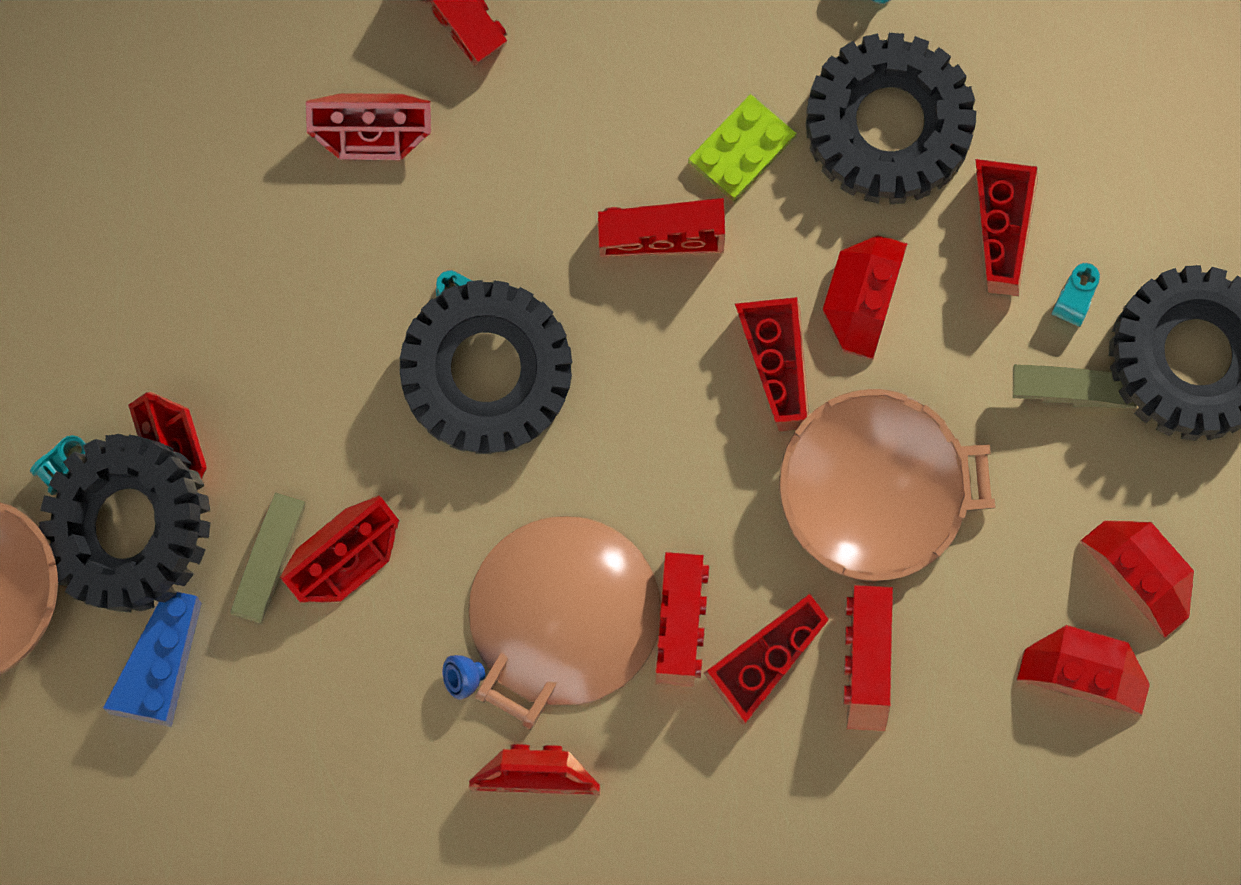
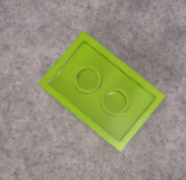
M750 94L688 158V163L735 202L796 138V132Z

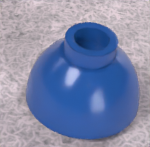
M462 655L448 656L442 668L445 687L458 700L469 697L478 688L479 682L485 678L483 665Z

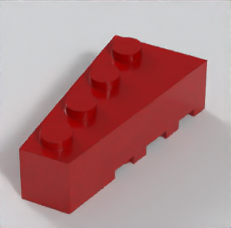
M421 0L426 3L430 1L433 5L431 7L433 15L443 27L449 25L452 31L449 32L451 38L474 67L506 44L507 39L505 36L507 32L498 20L493 22L487 13L489 8L484 0Z
M975 159L988 293L1019 297L1038 182V167Z
M724 198L626 209L609 207L604 209V211H599V257L724 253Z
M798 298L735 303L778 431L796 430L809 415L801 309Z
M665 552L655 684L694 687L695 678L701 679L702 659H696L697 647H703L705 628L699 627V615H706L707 596H701L702 584H708L709 565L703 564L704 555Z
M854 585L852 597H846L845 614L846 616H851V626H846L845 645H850V656L845 655L844 675H849L848 685H844L843 705H847V729L886 730L891 706L893 587Z
M808 594L703 673L741 725L749 720L780 679L829 621V618L811 594Z

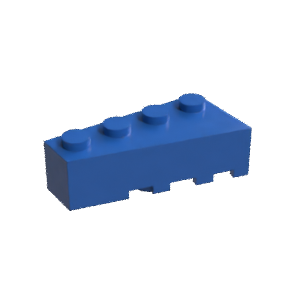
M176 592V595L165 603L158 602L103 707L108 714L172 727L202 604L197 596Z

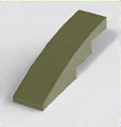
M1017 364L1013 366V398L1043 399L1044 403H1073V407H1137L1134 402L1126 405L1118 392L1123 387L1121 380L1114 382L1112 372L1055 366Z
M275 492L242 576L231 609V615L262 623L280 581L283 565L294 542V533L305 510V501Z

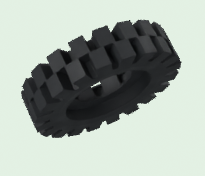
M889 32L887 40H880L877 33L864 36L862 44L856 46L854 41L840 48L838 57L831 56L824 63L820 76L816 75L811 87L806 111L807 139L811 141L810 151L815 162L821 161L823 164L822 172L831 182L835 179L841 182V190L852 196L857 191L865 194L864 201L879 204L880 198H889L890 205L904 204L907 197L914 196L917 201L929 196L932 188L937 187L941 189L951 180L953 172H958L965 161L976 126V110H973L975 97L972 87H966L965 85L966 74L959 64L954 67L949 64L951 56L940 47L933 52L928 49L929 41L917 36L914 37L911 43L904 41V33ZM882 88H897L911 94L920 104L924 114V127L919 138L907 148L897 151H885L870 145L860 134L856 121L858 107L867 95Z
M1201 265L1185 266L1178 273L1176 268L1162 272L1155 280L1151 278L1139 288L1136 294L1124 306L1123 311L1117 317L1112 331L1115 332V335L1109 341V356L1114 357L1115 361L1110 366L1113 381L1121 380L1123 387L1118 392L1126 405L1134 402L1139 407L1134 413L1144 423H1147L1150 419L1158 422L1156 430L1168 436L1178 431L1181 432V439L1197 441L1201 436L1205 435L1207 440L1222 438L1229 431L1233 434L1241 429V277L1237 275L1233 281L1226 279L1227 270L1211 267L1207 273L1202 272ZM1194 319L1204 320L1217 326L1227 337L1231 346L1232 360L1227 373L1217 382L1209 385L1190 384L1180 379L1170 369L1165 357V342L1169 332L1181 322Z
M469 281L465 285L458 287L455 285L442 291L441 295L435 299L432 298L421 308V312L411 322L406 332L404 343H402L400 354L401 386L412 414L419 424L421 423L427 429V432L437 440L443 441L450 445V447L463 452L470 451L476 454L503 453L517 449L519 446L529 443L538 437L559 414L571 384V364L573 363L571 347L568 346L565 330L561 322L558 323L554 317V312L543 301L540 302L533 297V293L522 287L519 289L512 287L509 283L502 281ZM478 333H493L502 336L514 346L520 358L521 371L516 386L508 395L492 402H480L464 395L456 386L451 373V361L456 348L466 338Z
M122 434L106 435L105 441L94 439L84 444L85 454L74 451L63 462L69 470L68 474L59 471L55 472L49 485L58 491L56 498L44 495L40 511L51 513V520L39 522V528L46 539L50 540L49 545L56 561L58 585L67 586L65 590L67 594L76 600L84 601L87 605L117 612L144 611L155 608L154 601L165 603L175 596L176 592L172 585L185 587L194 575L187 568L188 563H201L206 549L197 546L196 543L198 538H209L211 522L200 519V514L210 511L208 495L197 492L205 486L199 473L189 470L192 463L182 454L174 452V448L131 434L129 436ZM123 489H135L146 495L154 508V533L140 553L129 558H115L109 555L98 541L96 534L97 516L103 503L112 494Z

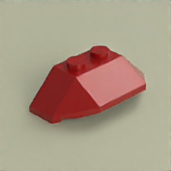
M340 93L307 100L306 133L315 138L339 160H402L424 138L431 134V101L405 94Z
M876 235L840 251L822 311L843 352L870 360L874 359L907 243Z
M146 392L128 404L137 436L174 448V452L182 454L192 463L189 470L198 472L201 479H203L207 466L189 408L152 392Z
M380 495L345 508L295 550L280 578L299 602H341L390 561L396 529H398L400 520Z
M1105 520L1080 540L1082 545L1163 638H1166L1189 618L1194 570L1152 522Z
M1068 625L1061 627L1024 650L1017 676V681L1140 716L1143 714L1150 686L1128 642Z
M512 744L510 749L500 751L469 780L470 791L600 796V784L569 751H562V746L544 745L543 750H530V745Z

